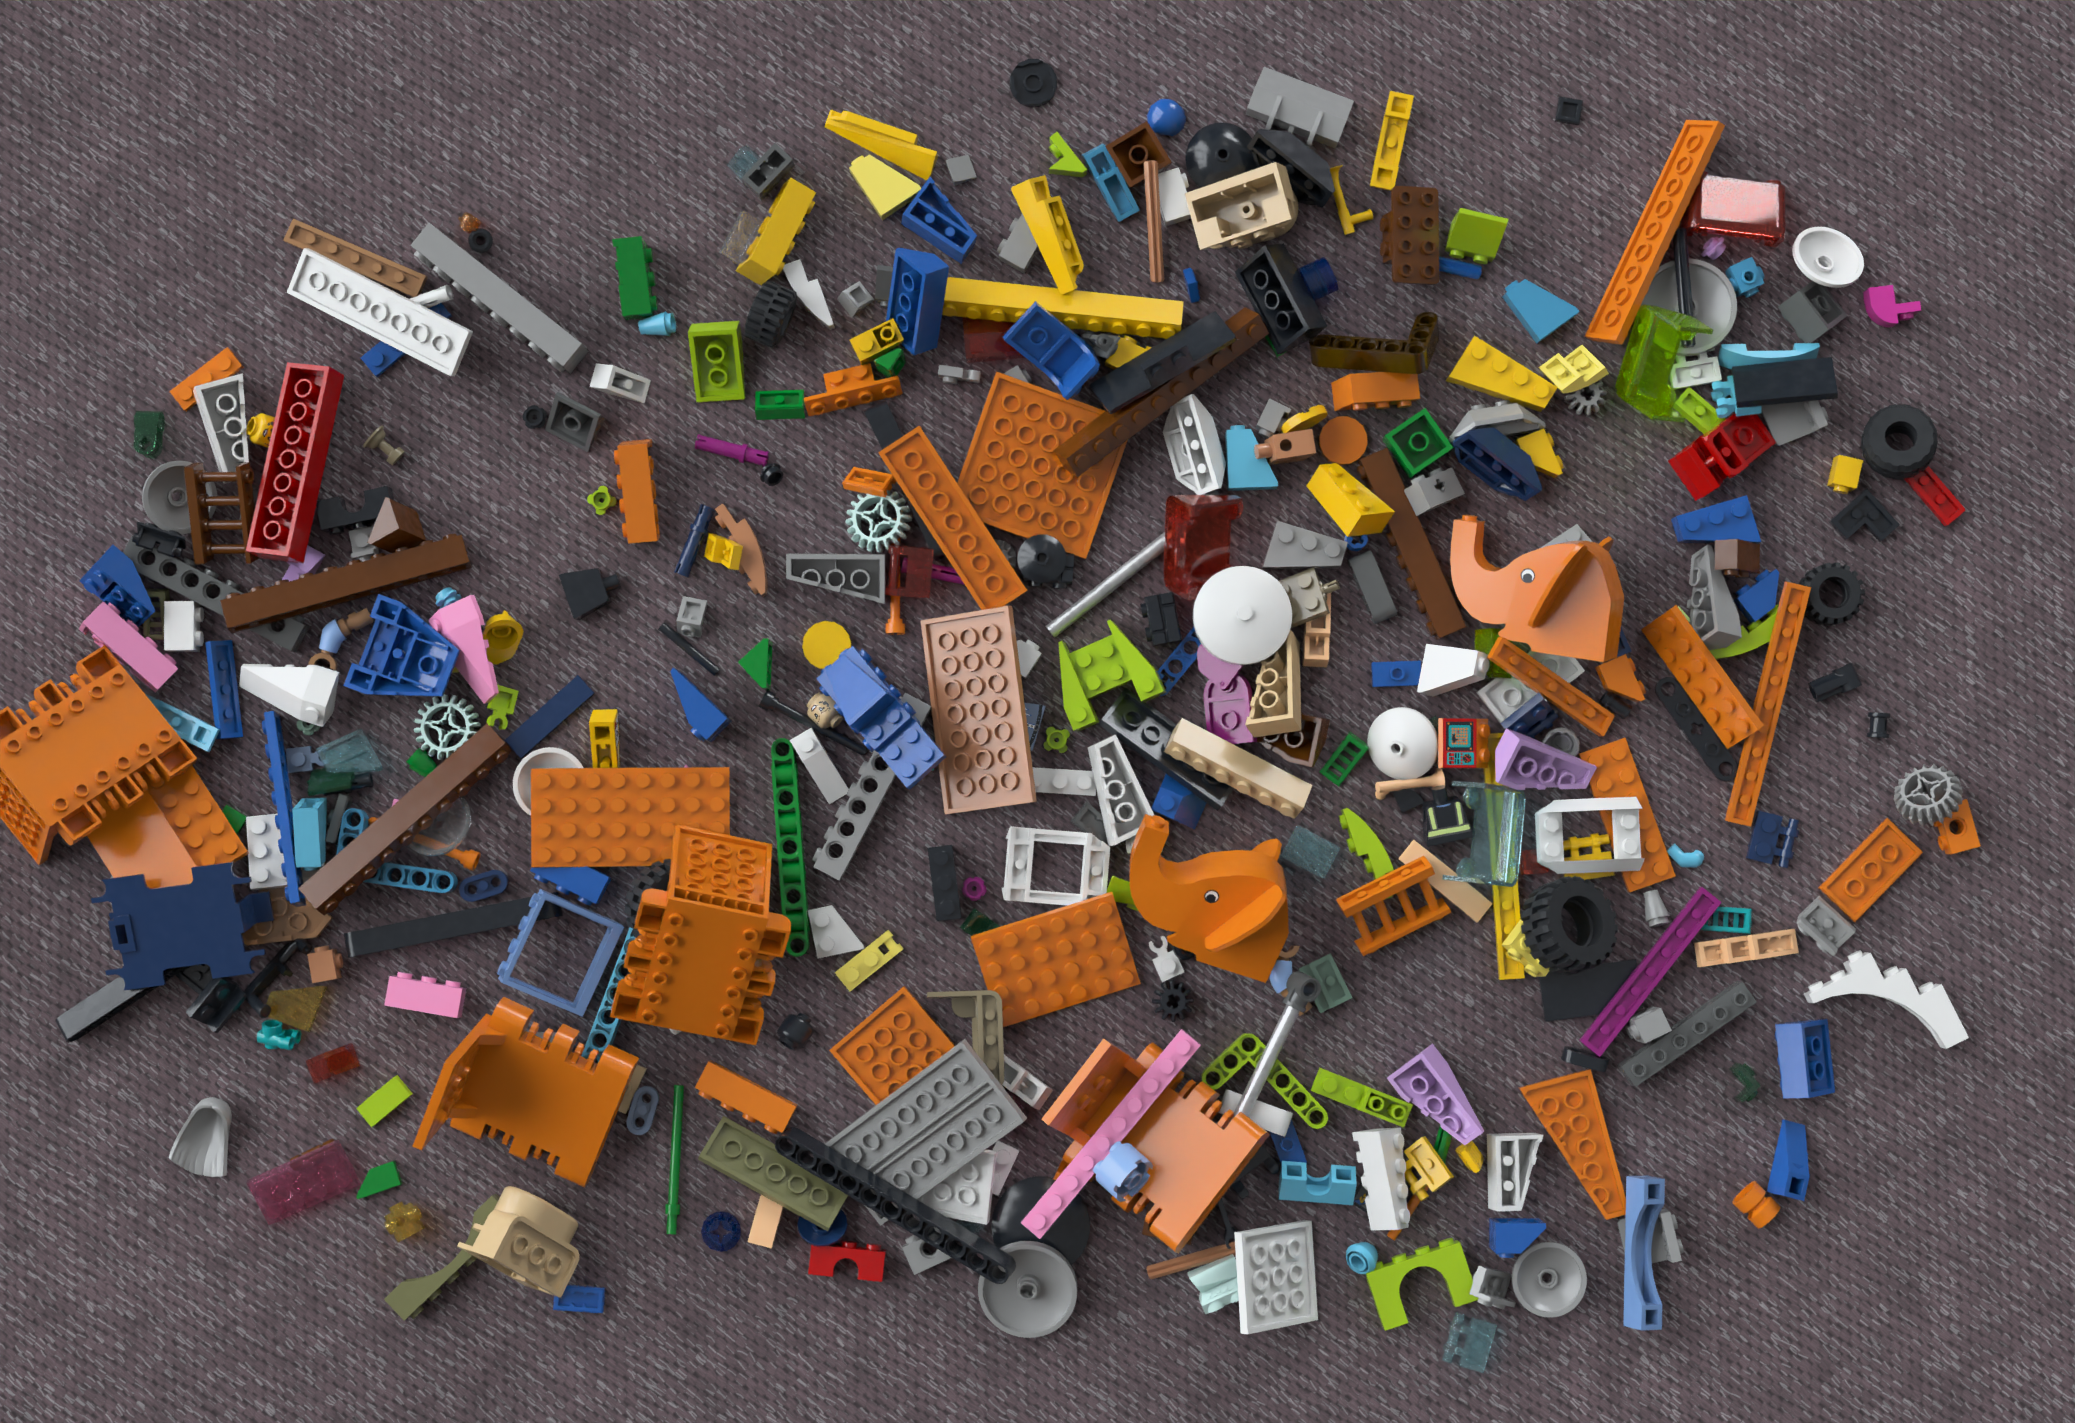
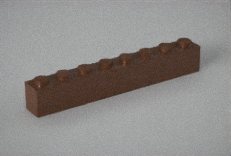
M1388 448L1358 461L1359 466L1356 469L1361 480L1366 479L1369 486L1368 489L1395 511L1386 525L1389 531L1386 537L1390 546H1395L1399 555L1396 556V560L1400 569H1405L1408 574L1406 583L1409 590L1416 592L1419 600L1415 602L1420 614L1425 613L1428 622L1425 625L1431 637L1435 636L1436 640L1465 628L1464 620L1418 516H1416L1404 492L1405 487Z

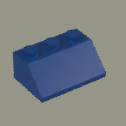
M1817 1019L1775 1024V1039L1778 1046L1777 1061L1780 1066V1088L1783 1093V1099L1812 1098L1835 1093L1828 1020Z

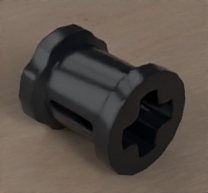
M1868 712L1870 728L1867 737L1889 738L1887 719L1890 718V713Z

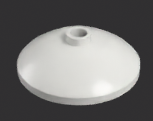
M1827 227L1808 228L1802 231L1794 241L1792 252L1795 263L1801 272L1815 283L1834 288L1846 287L1853 284L1863 271L1864 260L1861 251L1849 237L1837 230Z
M1405 707L1389 709L1379 715L1369 729L1367 744L1371 759L1378 769L1389 777L1398 780L1418 778L1427 773L1437 759V732L1428 718L1414 709ZM1395 744L1400 746V751L1395 749Z
M547 747L531 752L522 759L514 773L513 792L518 804L531 816V768H583L582 764L574 755L560 748Z

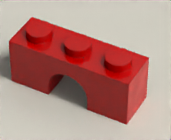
M842 1241V1245H811L808 1274L833 1277L837 1261L849 1258L858 1266V1280L883 1281L886 1249H881L880 1244L867 1243L866 1247H858L857 1242Z

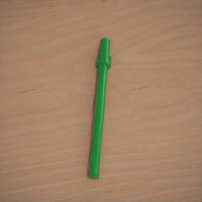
M674 1085L668 1203L665 1205V1214H667L666 1234H676L677 1215H680L678 1193L684 1085Z

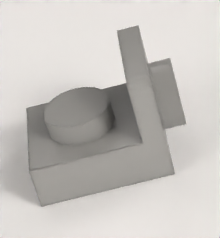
M373 526L349 531L353 551L351 553L352 559L363 562L370 560L371 556L379 554L378 547L367 543Z
M683 596L676 620L677 633L686 637H701L707 600Z

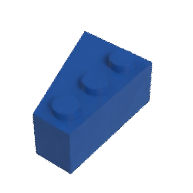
M929 177L903 213L901 224L962 264L974 248L977 235L959 212L955 211L948 198L940 192L933 179Z

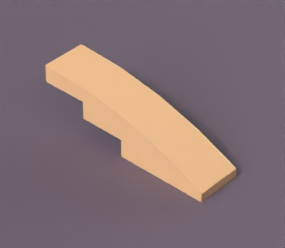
M1413 840L1399 857V860L1403 864H1407L1425 856L1435 872L1434 875L1428 877L1430 886L1478 923L1492 903L1423 846Z
M1795 929L1694 943L1697 967L1799 953Z

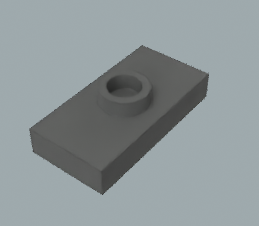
M339 794L335 809H332L328 816L330 826L325 841L338 844L342 816L346 810L351 808L352 796Z
M1085 802L1070 822L1083 833H1092L1100 841L1108 845L1102 814L1088 802Z

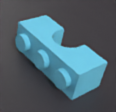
M1281 1162L1279 1200L1353 1205L1356 1190V1166L1331 1165L1330 1172L1326 1176L1315 1178L1307 1174L1306 1163Z

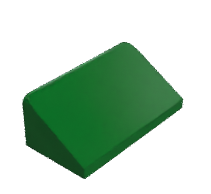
M897 348L875 359L874 362L878 372L889 378L899 375L906 364L903 350Z
M804 390L756 391V420L804 419Z

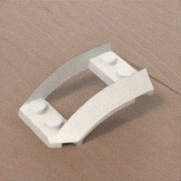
M1637 797L1553 800V802L1535 813L1537 862L1553 870L1556 874L1640 871L1645 859L1641 858L1639 809L1643 808ZM1612 810L1614 859L1564 861L1562 812Z
M1010 826L1006 836L1008 843L1004 888H1002L1004 900L1071 905L1107 893L1110 847L1092 833ZM1034 841L1084 845L1080 894L1030 890Z

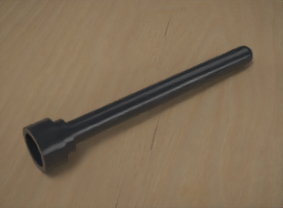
M770 690L766 691L758 706L766 711L776 710L860 755H865L868 752L866 746L830 727L826 729L820 728L809 716L780 702L776 694Z

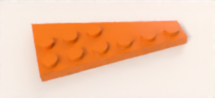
M1591 1069L1518 1087L1604 1219L1608 1220L1626 1215V1197Z

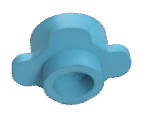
M451 587L445 588L436 595V605L441 606V609L461 599V595L457 594V591Z

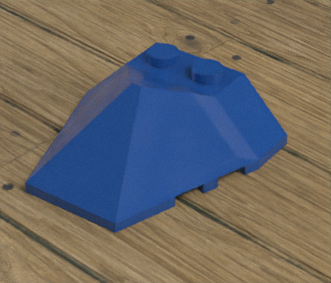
M378 594L370 617L376 620L359 665L351 664L343 686L367 695L443 697L460 650L405 604Z

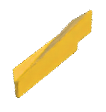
M830 110L825 128L926 181L931 177L938 158L937 151L917 146V134L849 111L839 113Z
M1046 175L1031 178L1013 186L1011 191L1060 293L1066 294L1077 289L1078 286L1075 281L1077 275L1082 272L1084 264L1060 195L1050 196Z

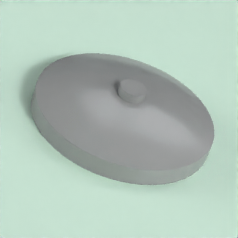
M1689 259L1696 341L1694 347L1683 348L1681 346L1675 260L1659 267L1637 314L1640 326L1646 337L1655 346L1670 354L1694 356L1712 350L1726 338L1736 318L1737 299L1731 282L1718 268L1697 259Z
M1018 1241L1001 1247L1002 1251L1014 1258L1016 1269L1003 1284L993 1283L980 1275L978 1296L980 1305L987 1318L1000 1330L1024 1338L1044 1336L1060 1328L1073 1312L1078 1291L1075 1272L1068 1260L1051 1246L1035 1241ZM998 1266L1001 1271L1005 1272L1003 1267Z

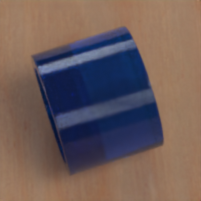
M1325 257L1298 268L1314 301L1338 291L1337 280Z

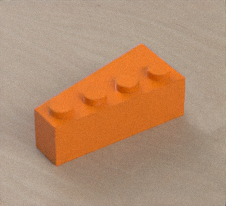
M652 439L623 441L617 446L618 450H614L615 464L620 467V474L617 475L618 489H622L623 499L619 500L620 512L625 513L626 523H622L623 537L628 538V544L658 541L660 538L657 504H654L656 486L655 481L651 480L654 461L652 456L648 455V447H652Z

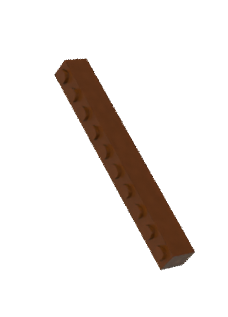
M1244 307L1225 322L1236 336L1237 341L1115 413L1109 414L1108 411H1105L1057 447L1054 452L1063 467L1074 476L1079 477L1268 335L1269 332L1260 315Z
M449 534L440 541H423L419 543L418 547L410 549L409 547H401L396 549L395 553L385 555V553L375 554L371 556L370 560L363 562L361 560H353L348 562L347 566L340 568L336 566L323 569L322 573L315 575L313 573H306L293 581L287 579L277 581L271 587H254L249 593H232L227 595L226 599L220 600L228 630L231 633H236L472 567L462 535Z
M487 723L298 889L314 908L324 916L334 911L338 907L339 902L346 896L352 895L364 880L373 877L380 866L391 861L395 857L396 852L403 846L409 845L421 830L430 827L437 816L447 812L451 808L452 803L459 797L465 796L478 780L487 777L494 766L504 762L512 750Z

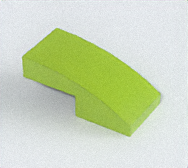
M396 1075L356 1109L372 1128L408 1099L412 1092L400 1077Z

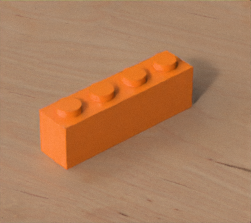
M712 1060L708 1061L695 1086L696 1089L700 1090L698 1093L700 1096L708 1100L715 1098L721 1101L720 1106L733 1112L734 1109L743 1112V1118L753 1123L756 1120L764 1123V1128L774 1134H777L778 1131L781 1133L785 1131L798 1106Z

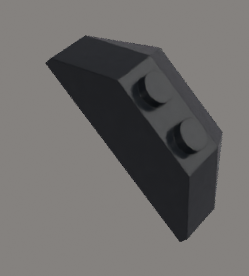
M1259 129L1255 133L1247 148L1252 152L1258 168L1274 162L1285 166L1297 201L1323 208L1335 192L1328 162L1291 132Z

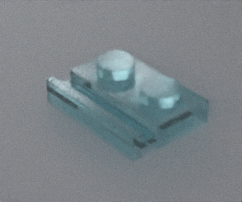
M1296 825L1280 857L1325 879L1341 847Z

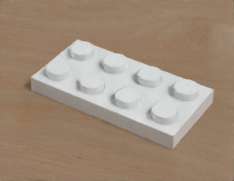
M1533 651L1527 653L1568 683L1585 671L1573 657ZM1506 671L1476 692L1500 723L1537 694Z

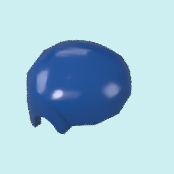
M1160 99L1150 106L1147 120L1156 134L1160 136H1174L1184 128L1186 116L1183 108L1176 101Z

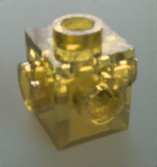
M402 1201L389 1208L391 1213L384 1216L386 1219L384 1222L385 1227L390 1235L394 1234L397 1242L425 1228L420 1220L422 1219L421 1211L416 1205L413 1206L411 1202L406 1205Z

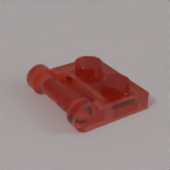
M889 545L888 553L891 554L888 586H886L885 594L930 598L933 548ZM900 555H907L905 588L898 587Z

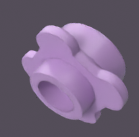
M1710 238L1704 244V252L1701 255L1703 257L1707 255L1712 260L1718 258L1726 248V245L1723 243L1724 238Z

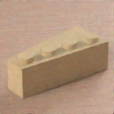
M1290 630L1283 645L1272 656L1261 661L1262 666L1260 674H1257L1255 695L1250 703V715L1247 717L1245 724L1253 737L1301 731L1300 643L1292 630Z

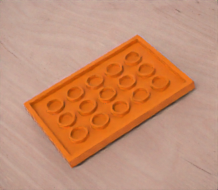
M1112 892L971 936L987 990L997 992L1002 999L1003 1027L1141 984Z

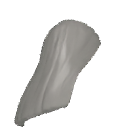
M215 1097L202 1099L194 1107L181 1128L170 1151L169 1159L185 1170H189V1172L208 1177L226 1176L228 1137L232 1120L229 1105L222 1099Z

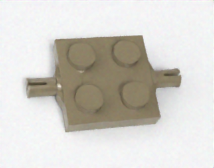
M1313 567L1278 581L1285 589L1291 603V628L1330 613L1327 605V594L1340 589L1337 579L1323 585L1317 570Z

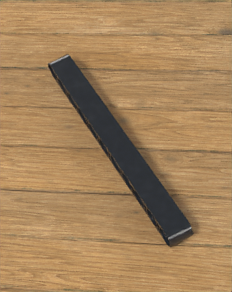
M790 1127L776 1139L775 1149L783 1157L991 1282L1003 1284L1015 1271L1016 1262L1011 1255L796 1127ZM808 1151L813 1154L814 1158L808 1154ZM829 1164H831L835 1170L831 1169ZM850 1176L855 1179L856 1183L850 1179ZM871 1189L874 1190L877 1193V1195H874ZM892 1202L896 1203L897 1206H898V1208H896V1207L892 1204ZM913 1214L916 1215L920 1221L916 1220ZM934 1227L938 1228L941 1234L935 1231ZM955 1240L959 1241L962 1246L958 1245ZM977 1253L981 1254L984 1259L978 1257ZM998 1266L1003 1267L1005 1272L1001 1271Z

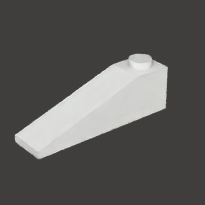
M243 664L241 666L239 687L299 720L323 727L334 711L339 672L317 665H307V667H294V665L273 667L271 664Z

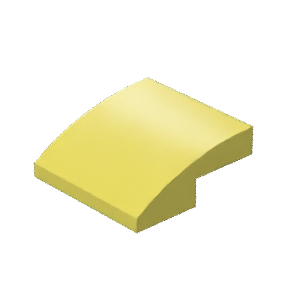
M1583 345L1579 346L1565 358L1558 353L1539 367L1541 372L1563 394L1585 388L1609 374L1606 367Z

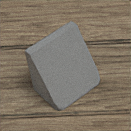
M969 155L945 160L954 186L977 178Z
M860 281L842 291L837 298L851 317L874 301Z

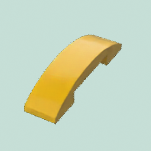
M1394 91L1389 93L1370 187L1391 191L1395 186L1407 123L1414 98L1413 95Z

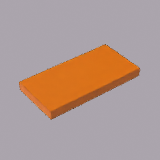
M1886 818L1818 888L1847 917L1856 922L1923 852L1891 820Z

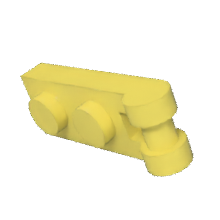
M889 930L835 972L849 992L904 949L900 943L897 944L893 940V934ZM883 943L889 949V952L885 955L878 948Z

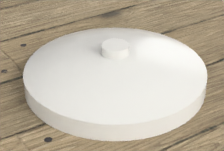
M1250 566L1230 567L1213 575L1199 591L1193 608V624L1202 645L1216 658L1235 665L1255 664L1272 656L1285 642L1292 623V607L1283 586L1269 573Z

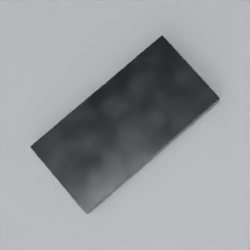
M1832 357L1732 367L1737 408L1838 398Z
M1636 959L1603 963L1577 974L1562 975L1561 973L1555 974L1549 971L1545 977H1538L1545 1022L1600 1014L1636 969Z

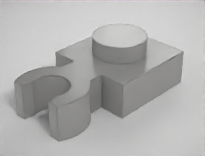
M939 365L938 377L942 378V382L947 384H957V381L980 383L981 371Z

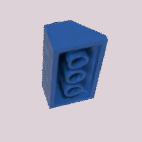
M897 248L895 251L886 321L894 319L904 339L900 344L913 355H917L937 348L949 266L935 254Z

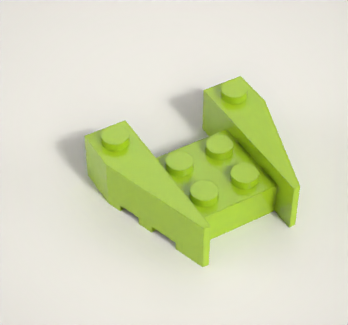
M1108 620L1107 623L1112 635L1072 653L1069 652L1065 642H1058L1064 710L1073 731L1076 732L1099 723V719L1090 701L1091 699L1133 681L1142 702H1147L1167 693L1154 666L1111 620Z

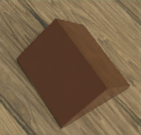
M1147 121L1105 146L1129 188L1145 183V161H1157L1158 174L1172 164Z
M385 497L367 543L387 552L395 553V550L398 548L409 547L410 549L426 541L417 511Z

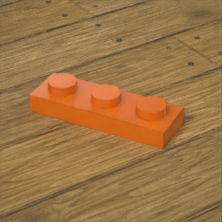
M227 347L169 392L182 409L187 411L197 404L193 393L194 386L231 377L244 367L230 348Z

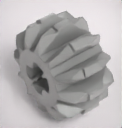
M1603 382L1593 383L1580 390L1569 392L1570 394L1564 397L1565 401H1573L1568 406V409L1571 410L1575 406L1578 407L1576 415H1580L1584 409L1586 416L1591 415V410L1595 413L1599 412L1600 408L1598 405H1604L1606 402L1601 397L1605 396L1607 391L1599 390ZM1584 390L1586 394L1591 395V397L1588 398L1587 401L1585 397H1581L1580 395Z

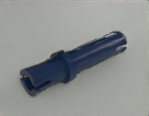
M703 504L700 505L696 519L689 527L691 530L674 570L675 573L689 578L705 535H708L709 531L707 529L715 509Z

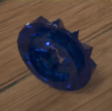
M722 1211L715 1212L703 1222L701 1234L704 1243L710 1249L722 1252L730 1250L738 1243L741 1236V1227L736 1217L732 1214ZM720 1221H722L723 1229L732 1231V1233L723 1235L722 1242H720L718 1234L710 1232L719 1228Z

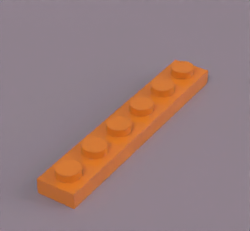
M1504 637L1497 638L1487 659L1536 693L1539 692L1543 698L1596 735H1605L1615 717L1614 714Z

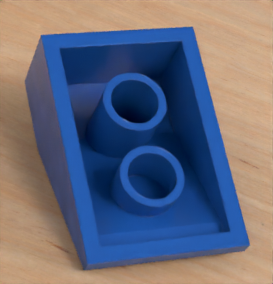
M673 667L670 672L688 723L693 727L690 731L700 741L708 740L712 742L730 724L731 720L690 680Z

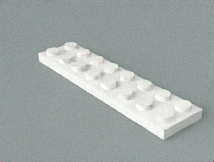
M309 248L303 249L287 290L288 294L449 376L456 375L473 331Z

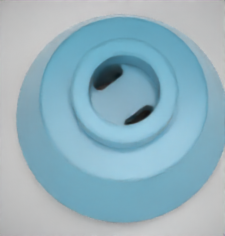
M1360 1242L1347 1248L1346 1261L1354 1272L1366 1275V1273L1374 1271L1378 1260V1253L1372 1244Z

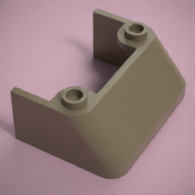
M992 990L927 992V999L951 998L952 1010L957 1016L962 1018L972 1017L973 1049L1002 1085L1004 1083L1002 999L1000 995Z

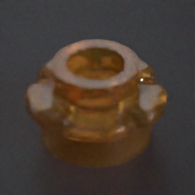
M464 212L462 217H458V220L461 222L459 226L468 233L478 231L477 229L482 223L468 212Z

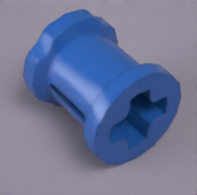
M1360 535V542L1362 544L1356 543L1355 545L1352 543L1353 538L1351 536H1345L1344 541L1348 542L1347 548L1351 551L1361 550L1368 542L1367 535Z

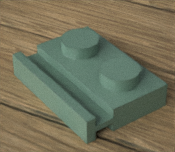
M1331 953L1298 968L1300 972L1317 979L1321 985L1320 994L1314 1000L1320 1013L1352 998Z

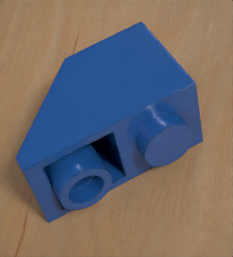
M1767 569L1755 577L1757 580L1755 584L1751 587L1746 584L1736 592L1738 597L1733 602L1750 624L1756 622L1775 607L1779 579L1777 569L1771 572Z

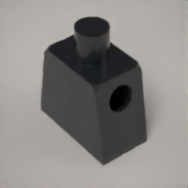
M599 568L559 575L573 619L580 620L610 604L612 601L609 591L621 588L617 573L604 578Z

